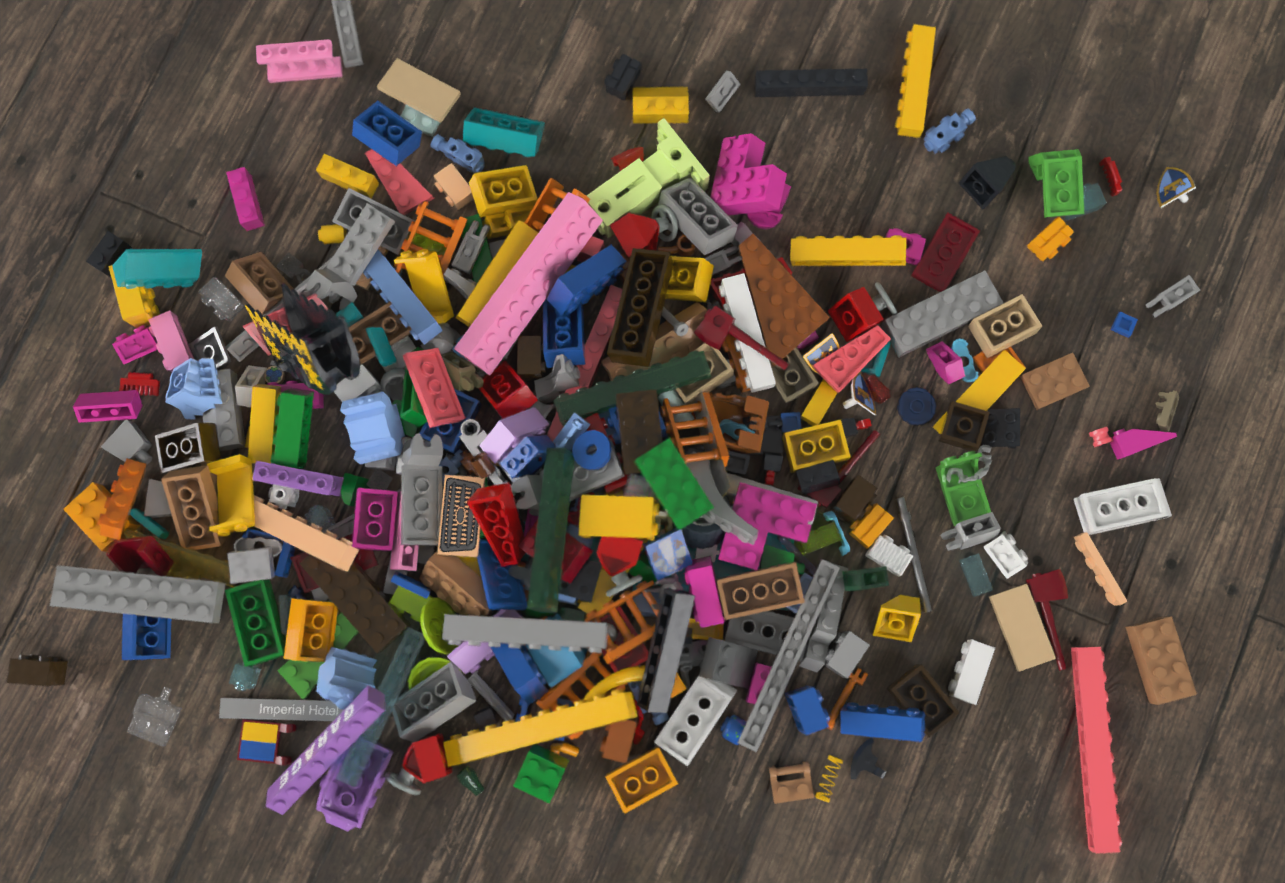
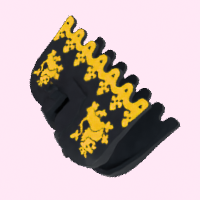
M285 283L281 284L284 308L291 333L285 326L280 327L276 320L271 321L267 315L263 316L258 309L254 311L250 304L245 305L266 347L275 358L276 367L280 368L282 372L286 370L295 379H300L308 388L325 395H329L337 389L336 381L342 375L348 380H353L359 376L360 360L345 318L342 315L336 317L332 310L327 311L322 304L317 306L313 299L308 301L304 294L299 295L295 289L290 290ZM337 356L340 360L332 364Z

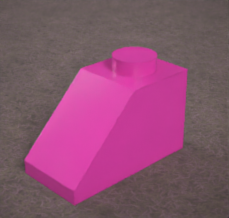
M943 341L926 349L938 375L948 385L965 377L962 359Z

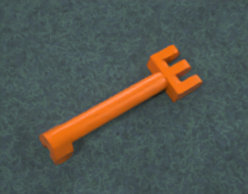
M857 668L854 674L851 673L848 677L849 680L829 714L828 729H833L835 720L855 684L857 683L862 686L868 673L864 672L861 678L858 677L861 672L860 668Z

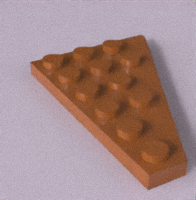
M751 234L738 246L740 256L742 257L748 285L754 300L765 346L783 359L829 320L830 317L754 234ZM770 361V364L774 367L776 364Z

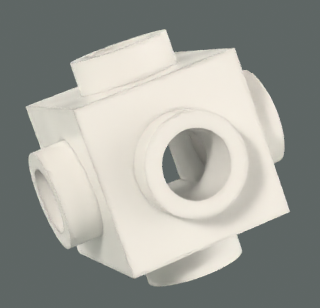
M273 484L268 494L269 502L276 503L275 505L281 509H287V506L295 507L299 499V489Z

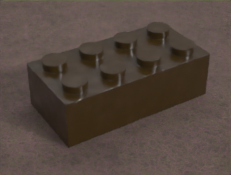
M656 389L618 393L615 395L624 474L641 473L634 460L662 443Z

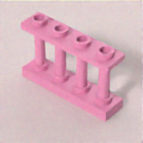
M331 40L256 46L257 63L259 65L267 64L268 81L270 83L343 77L342 60L340 57H333Z

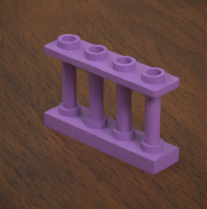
M256 461L252 478L254 481L340 497L343 477Z

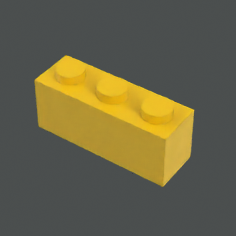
M326 154L323 155L316 169L321 178L345 189L350 188L372 199L379 185L374 175Z

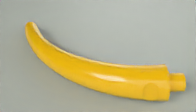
M646 665L625 668L609 675L595 685L582 700L586 699L587 702H591L594 696L603 695L619 685L642 681Z

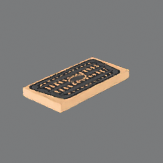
M445 475L437 554L478 557L481 527L467 501L477 488L485 487V478Z

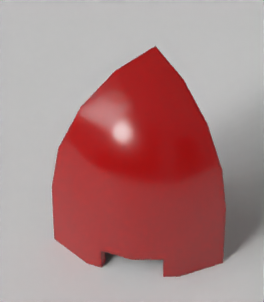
M643 147L632 148L612 157L614 166H619L620 171H622L638 158L643 162Z

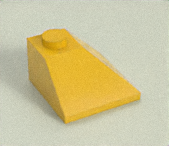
M899 595L882 604L873 630V636L912 642L921 616L920 598Z

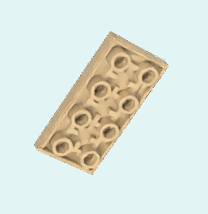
M398 58L377 85L378 90L440 123L461 95L460 91Z
M1027 584L989 596L1018 672L1056 659Z

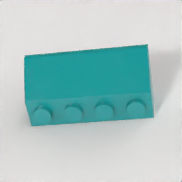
M473 108L464 120L463 142L472 146H485L491 150L500 149L506 153H519L525 157H535L539 150L545 122Z
M126 249L112 265L117 286L126 287V289H134L136 287L149 289L156 286H163L164 288H171L173 286L190 287L200 275L202 250Z

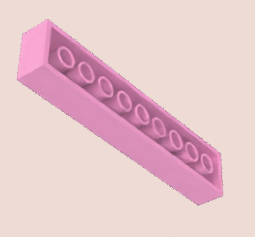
M568 192L454 349L488 375H491L548 297L557 279L567 271L603 220L584 199Z

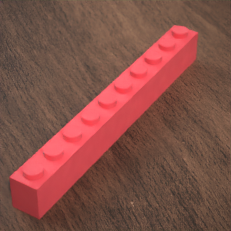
M613 285L609 288L585 344V364L576 365L581 375L579 378L580 386L566 389L547 433L552 442L574 413L579 415L601 361L609 346V338L612 334L623 290ZM563 451L561 453L556 452L545 465L552 466L558 463Z
M1101 647L1071 648L1088 850L1094 853L1120 852L1119 846H1121L1122 842L1118 834L1120 820L1116 813L1118 798L1114 792L1116 777L1114 772H1112L1114 756L1110 750L1112 735L1108 728L1110 714L1106 706L1108 693L1105 691L1104 684L1106 682V673L1103 671L1104 652L1101 651Z

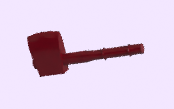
M714 306L712 310L708 309L704 320L694 332L704 343L717 350L721 348L728 334H731L783 370H786L789 366V363L781 359V357H778L765 348L764 345L759 344L751 336L733 325L736 318L718 306Z
M874 430L857 451L854 452L852 457L837 471L840 483L879 437V432ZM799 485L798 490L802 492L801 486ZM836 485L805 495L818 501V507L823 506L827 509L842 489Z
M1059 568L1044 574H1032V578L1027 579L1026 583L1034 603H1040L1044 622L1048 629L1056 657L1055 661L1060 671L1067 668L1049 602L1068 599L1066 582Z

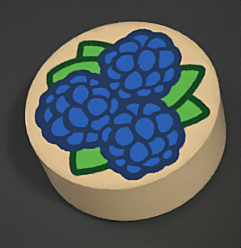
M271 366L266 369L264 378L267 383L276 382L280 385L285 379V373L280 368Z

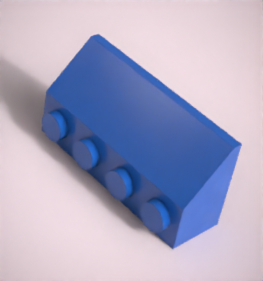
M123 614L122 660L171 658V618Z

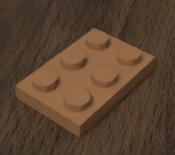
M1073 353L1020 376L1036 410L1090 387Z

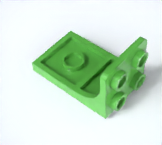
M970 451L959 456L958 459L956 456L948 457L940 461L941 465L935 467L953 526L962 521L991 512L981 479L958 483L959 477L955 474L951 475L950 482L946 479L948 470L951 468L962 469L963 475L968 477L974 476V473L979 470L978 460L982 457L981 453L976 454L975 451Z

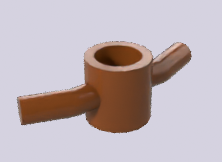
M683 234L678 238L677 245L658 247V251L670 252V254L678 253L681 257H690L694 254L696 246ZM689 243L691 246L689 249H684L681 247V244Z

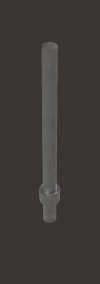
M904 497L897 498L900 511L898 516L903 524L910 554L913 555L911 561L924 613L930 612L932 609L912 532L911 515L907 511Z

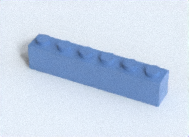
M377 249L363 274L367 279L370 277L373 279L370 283L377 291L381 289L382 293L380 295L384 301L392 303L389 307L396 316L398 314L402 316L399 320L406 328L411 327L412 330L409 332L416 341L420 339L425 345L443 330L379 249Z

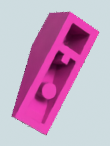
M1123 428L1113 432V441L1110 442V445L1118 460L1175 438L1177 435L1172 432L1139 429L1125 431Z

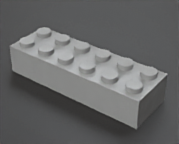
M982 271L885 319L881 327L891 338L890 343L899 358L970 323L974 318L1002 305L1003 301L987 272Z

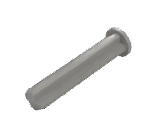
M476 671L467 680L505 721L511 720L514 717V713L477 674L478 671Z

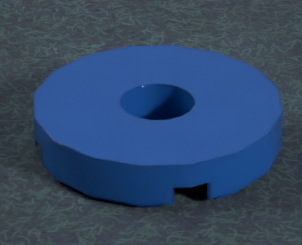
M595 430L586 431L574 442L573 457L575 462L583 469L598 470L604 467L610 460L612 444L609 438L602 432ZM591 446L597 447V451L594 455L588 454V450Z

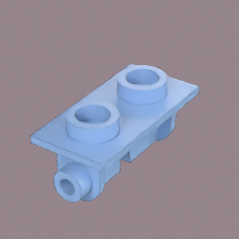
M574 413L554 439L555 450L558 453L562 451L569 453L573 448L575 440L587 430L590 424Z

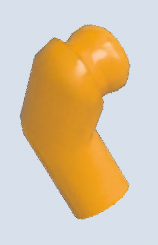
M553 743L550 746V751L558 755L560 752L576 757L579 753V747L568 743Z

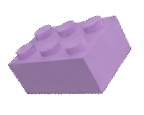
M535 407L500 420L480 447L494 463L500 462L526 436L544 435L549 423Z

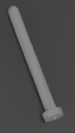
M663 307L662 316L674 327L675 333L678 336L685 335L688 332V325L684 322H679Z

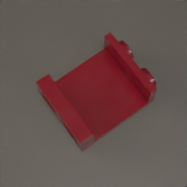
M153 536L115 540L106 553L107 557L120 572L136 574L139 569L151 568L157 576L166 577L174 564V561Z

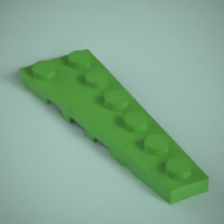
M342 612L337 616L333 647L338 649H345L358 634V631ZM289 660L278 672L304 700L316 687L319 666L324 662Z

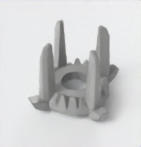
M673 573L671 577L656 581V584H661V586L654 585V588L645 589V592H659L660 596L658 598L662 599L664 588L683 590L678 581L677 574ZM652 604L651 607L659 609L660 604Z

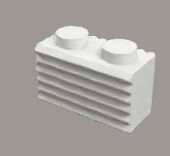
M879 535L865 556L896 576H902L913 555L909 554L910 550L908 548L893 544L894 540L889 536Z

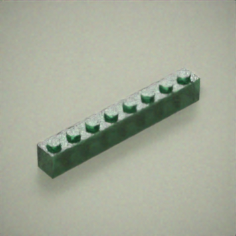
M692 351L687 354L688 356L682 358L674 357L664 364L655 363L646 370L637 369L628 376L619 375L614 377L612 381H601L596 383L594 387L588 389L583 387L577 389L576 393L559 395L558 399L554 400L562 426L566 425L574 413L585 419L596 413L601 414L609 411L608 409L616 407L615 395L618 393L656 389L657 395L711 378V371L704 351Z
M547 448L527 606V608L537 612L557 613L574 468L573 453L566 448Z

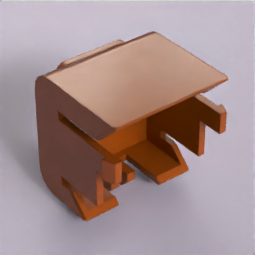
M716 393L710 396L719 424L724 419L743 424V417L758 415V417L750 418V421L757 423V425H749V429L756 430L755 434L743 431V429H736L734 433L739 436V440L733 439L732 436L723 433V438L728 451L740 454L759 453L762 446L769 402L752 396H746L745 398L735 394L725 396L722 393Z

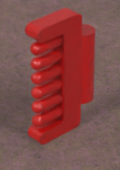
M1106 157L1100 162V166H1104L1103 170H1106L1104 174H1107V182L1110 183L1109 187H1112L1110 189L1112 191L1111 196H1116L1122 191L1120 185L1122 180L1115 161H1112L1110 157Z
M129 372L128 378L120 379L119 391H131L135 387V390H138L140 395H143L144 392V395L147 396L149 389L150 396H159L160 381L154 380L152 373Z

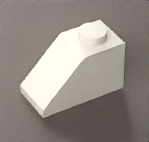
M248 365L235 385L237 405L251 407L252 387L256 384H265L264 373L267 368Z

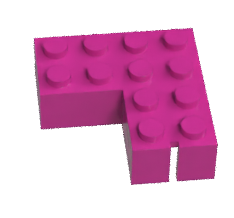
M752 133L739 135L738 137L723 138L710 198L728 216L779 210L787 173L773 164L761 166L765 142Z
M740 482L732 510L746 523L758 530L757 540L752 545L742 542L731 532H725L718 559L758 570L767 533L807 543L811 525L808 522L813 521L817 504Z

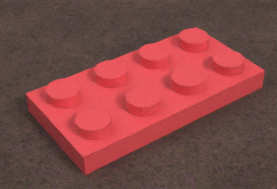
M439 348L405 353L403 359L429 427L432 428L463 421L465 416Z

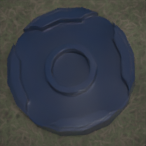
M916 387L908 389L901 395L898 400L897 409L903 421L910 425L919 426L932 419L936 412L935 398L927 390Z

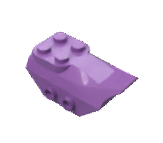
M359 736L330 766L328 774L324 775L320 782V787L322 788L316 810L323 812L327 823L346 831L354 827L361 828L369 808H373L377 800L375 796L377 789H381L385 781L383 775L393 754L391 749L371 739Z

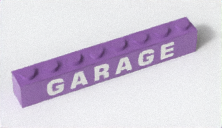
M368 685L268 788L266 807L283 815L385 711V694Z

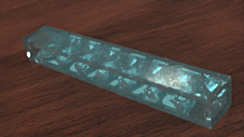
M408 627L378 691L385 694V711L352 743L336 777L337 780L357 787L426 641L423 633Z

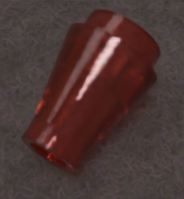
M876 375L866 379L873 400L877 401L878 404L887 401L891 397L890 390Z

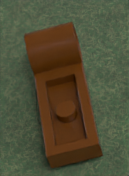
M467 450L460 453L462 457L460 462L470 474L474 473L477 477L483 479L490 476L496 470L486 452L479 453L476 456H473Z

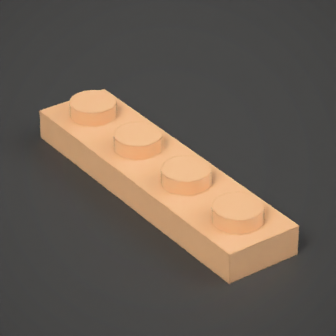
M1080 533L1075 536V545L1086 557L1085 562L1087 566L1093 569L1097 583L1106 592L1107 600L1114 606L1128 602L1088 533Z

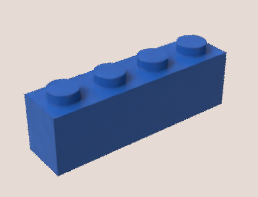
M850 702L844 704L841 709V734L922 742L925 736V712L919 711L916 708L902 710L896 706L880 708L875 704L859 706L858 703Z

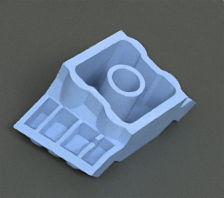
M190 358L173 369L165 402L180 409L185 419H196L195 415L203 416L205 411L215 408V404H222L220 381L214 360L202 358L197 361Z
M379 392L342 402L340 411L346 415L343 424L346 425L349 433L350 447L356 451L354 455L355 461L359 464H365L401 455L403 447L401 438L405 437L397 404H392L389 396L384 392Z
M331 647L325 657V662L319 666L316 692L324 699H329L335 703L339 709L345 710L368 685L373 688L376 687L374 686V675L377 669L373 668L377 660L369 658L367 655H359L353 651L348 652L346 649Z

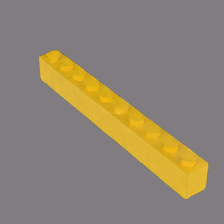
M623 689L611 692L612 696L605 697V694L594 696L591 702H587L586 699L574 702L575 706L573 707L562 705L556 707L557 711L555 712L544 710L538 712L539 716L537 717L526 715L520 717L521 721L515 722L514 719L502 722L503 726L497 727V724L486 726L485 731L482 732L479 729L468 731V736L462 737V734L451 736L450 741L443 742L448 766L460 765L637 717L632 693L624 692Z

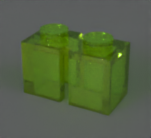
M835 522L810 531L807 543L799 541L797 543L803 556L837 543L842 539Z

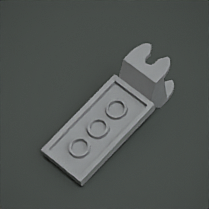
M367 203L329 262L328 269L314 270L308 280L307 290L312 292L321 284L317 298L324 299L329 296V301L332 304L337 302L342 296L340 310L354 302L357 294L353 286L357 283L395 221Z
M418 433L413 437L412 441H406L402 449V462L404 465H402L401 545L438 546L442 511V466H439L443 457V444L437 434L432 437L430 442L426 440L423 443V438Z
M610 440L612 444L611 458L604 467L598 470L583 469L575 462L574 457L571 456L539 471L540 475H526L516 480L511 485L512 492L519 493L525 491L524 497L519 499L516 507L523 510L531 508L529 513L533 516L544 515L551 512L552 508L559 507L624 477L625 474L612 441ZM593 446L589 448L588 454L594 455L597 451V447Z

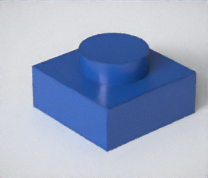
M1119 312L1111 330L1129 338L1138 319Z
M800 412L780 414L783 422V427H781L782 433L801 429Z

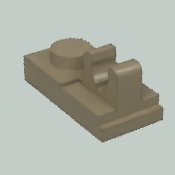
M1174 390L1173 392H1159L1158 394L1160 398L1166 399L1162 403L1156 402L1157 408L1163 409L1162 413L1158 414L1156 424H1158L1163 432H1169L1180 398L1178 392Z

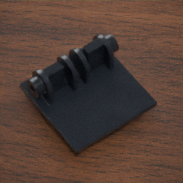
M1020 408L988 409L987 411L990 414L981 446L988 445L990 447L1008 448L1020 446Z
M780 415L767 416L761 451L745 455H761L763 451L783 453L781 429L783 422ZM743 417V425L747 426L748 429L750 424L757 425L756 422L750 421L751 417Z
M587 560L571 583L557 577L553 592L573 597L583 602H592L602 568L601 563Z

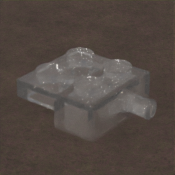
M163 687L159 698L147 694L140 695L132 714L134 716L127 733L162 747L166 746L182 708L172 705L167 701L172 689Z

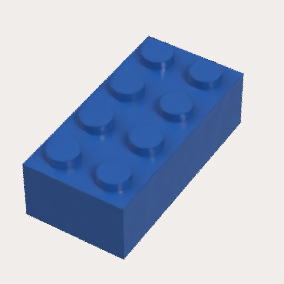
M611 244L560 276L550 291L547 300L561 316L567 312L572 313L579 304L582 303L584 305L591 299V296L594 294L598 296L605 287L608 286L610 288L611 285H614L617 282L616 277L624 270L623 266L626 260Z
M547 298L543 302V353L547 368H553L556 356L561 354L568 360H571L573 365L585 364L584 307L582 303L572 313L567 312L561 316Z

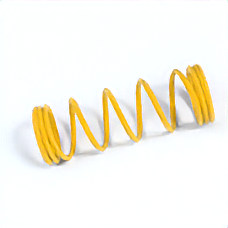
M828 755V759L839 767L825 766V768L836 776L823 774L822 777L834 785L819 783L821 787L831 794L816 792L815 794L816 798L825 802H830V798L824 795H832V792L822 785L835 786V783L825 776L838 777L834 771L827 767L840 769L841 766L838 763H843L842 759L832 755Z

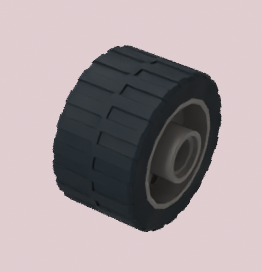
M725 494L723 499L731 508V502ZM703 516L681 529L686 545L694 549L711 548L719 544L725 535V531L719 525L706 521ZM672 522V524H673L672 527H673V530H674V529H676V526H675L674 523Z

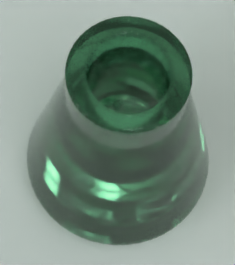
M469 765L456 775L459 779L458 782L475 796H478L485 789L474 768H470Z

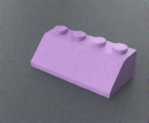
M500 610L493 616L525 619L518 610ZM463 642L447 657L464 674L469 672L473 674L481 667L480 663L484 659L488 661L495 654L491 647L488 646V643H481L480 646H469L468 642Z

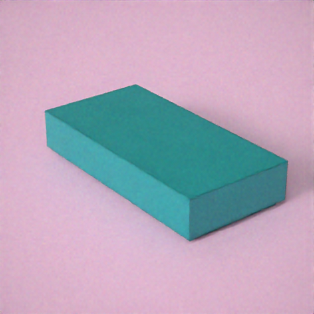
M136 508L131 510L130 515L155 536L163 539L168 537L170 533L151 517L144 516V511Z

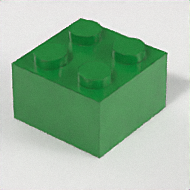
M534 744L530 748L513 786L550 804L570 760Z

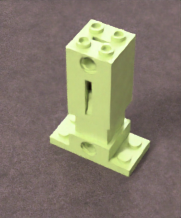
M664 118L658 122L657 140L659 144L657 145V152L643 162L638 158L587 195L590 198L588 205L603 220L597 228L601 235L605 234L607 238L614 235L610 227L612 223L628 213L643 214L659 202L662 190L691 178L703 191L708 189L710 175Z

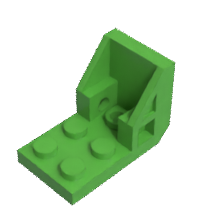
M1079 149L1042 152L1029 156V165L1037 181H1043L1044 218L1084 214L1082 156Z

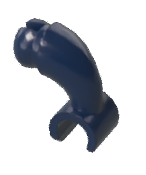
M294 585L288 591L289 596L293 599L311 600L302 595L304 592L302 587L297 588Z

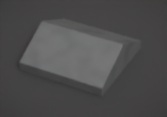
M213 327L189 344L195 360L199 361L202 358L213 359L217 370H224L231 362L218 327Z

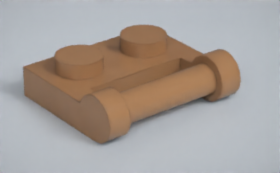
M808 761L802 762L799 765L775 768V766L769 767L775 804L814 798ZM801 772L804 775V778L777 781V776Z

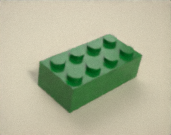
M290 388L281 392V395L278 396L277 406H279V414L275 418L277 433L273 437L275 452L272 453L271 464L301 470L306 467L314 391Z
M670 438L634 460L677 530H681L714 508Z
M270 579L256 580L225 590L244 666H255L283 657L286 637Z

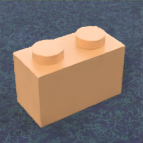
M452 163L434 175L436 180L434 185L440 193L444 192L447 195L445 199L451 207L455 206L459 210L474 199L470 186Z

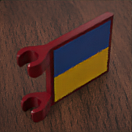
M243 719L237 760L284 766L290 765L292 762L291 756H278L281 732H295L296 725Z

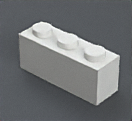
M967 640V642L963 643L961 648L962 657L956 663L954 670L956 672L955 678L950 681L948 691H950L949 696L970 704H977L995 648L975 640Z

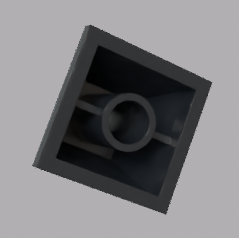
M1007 156L977 162L960 180L959 184L978 206L984 210L1004 188L1016 168L1015 163Z

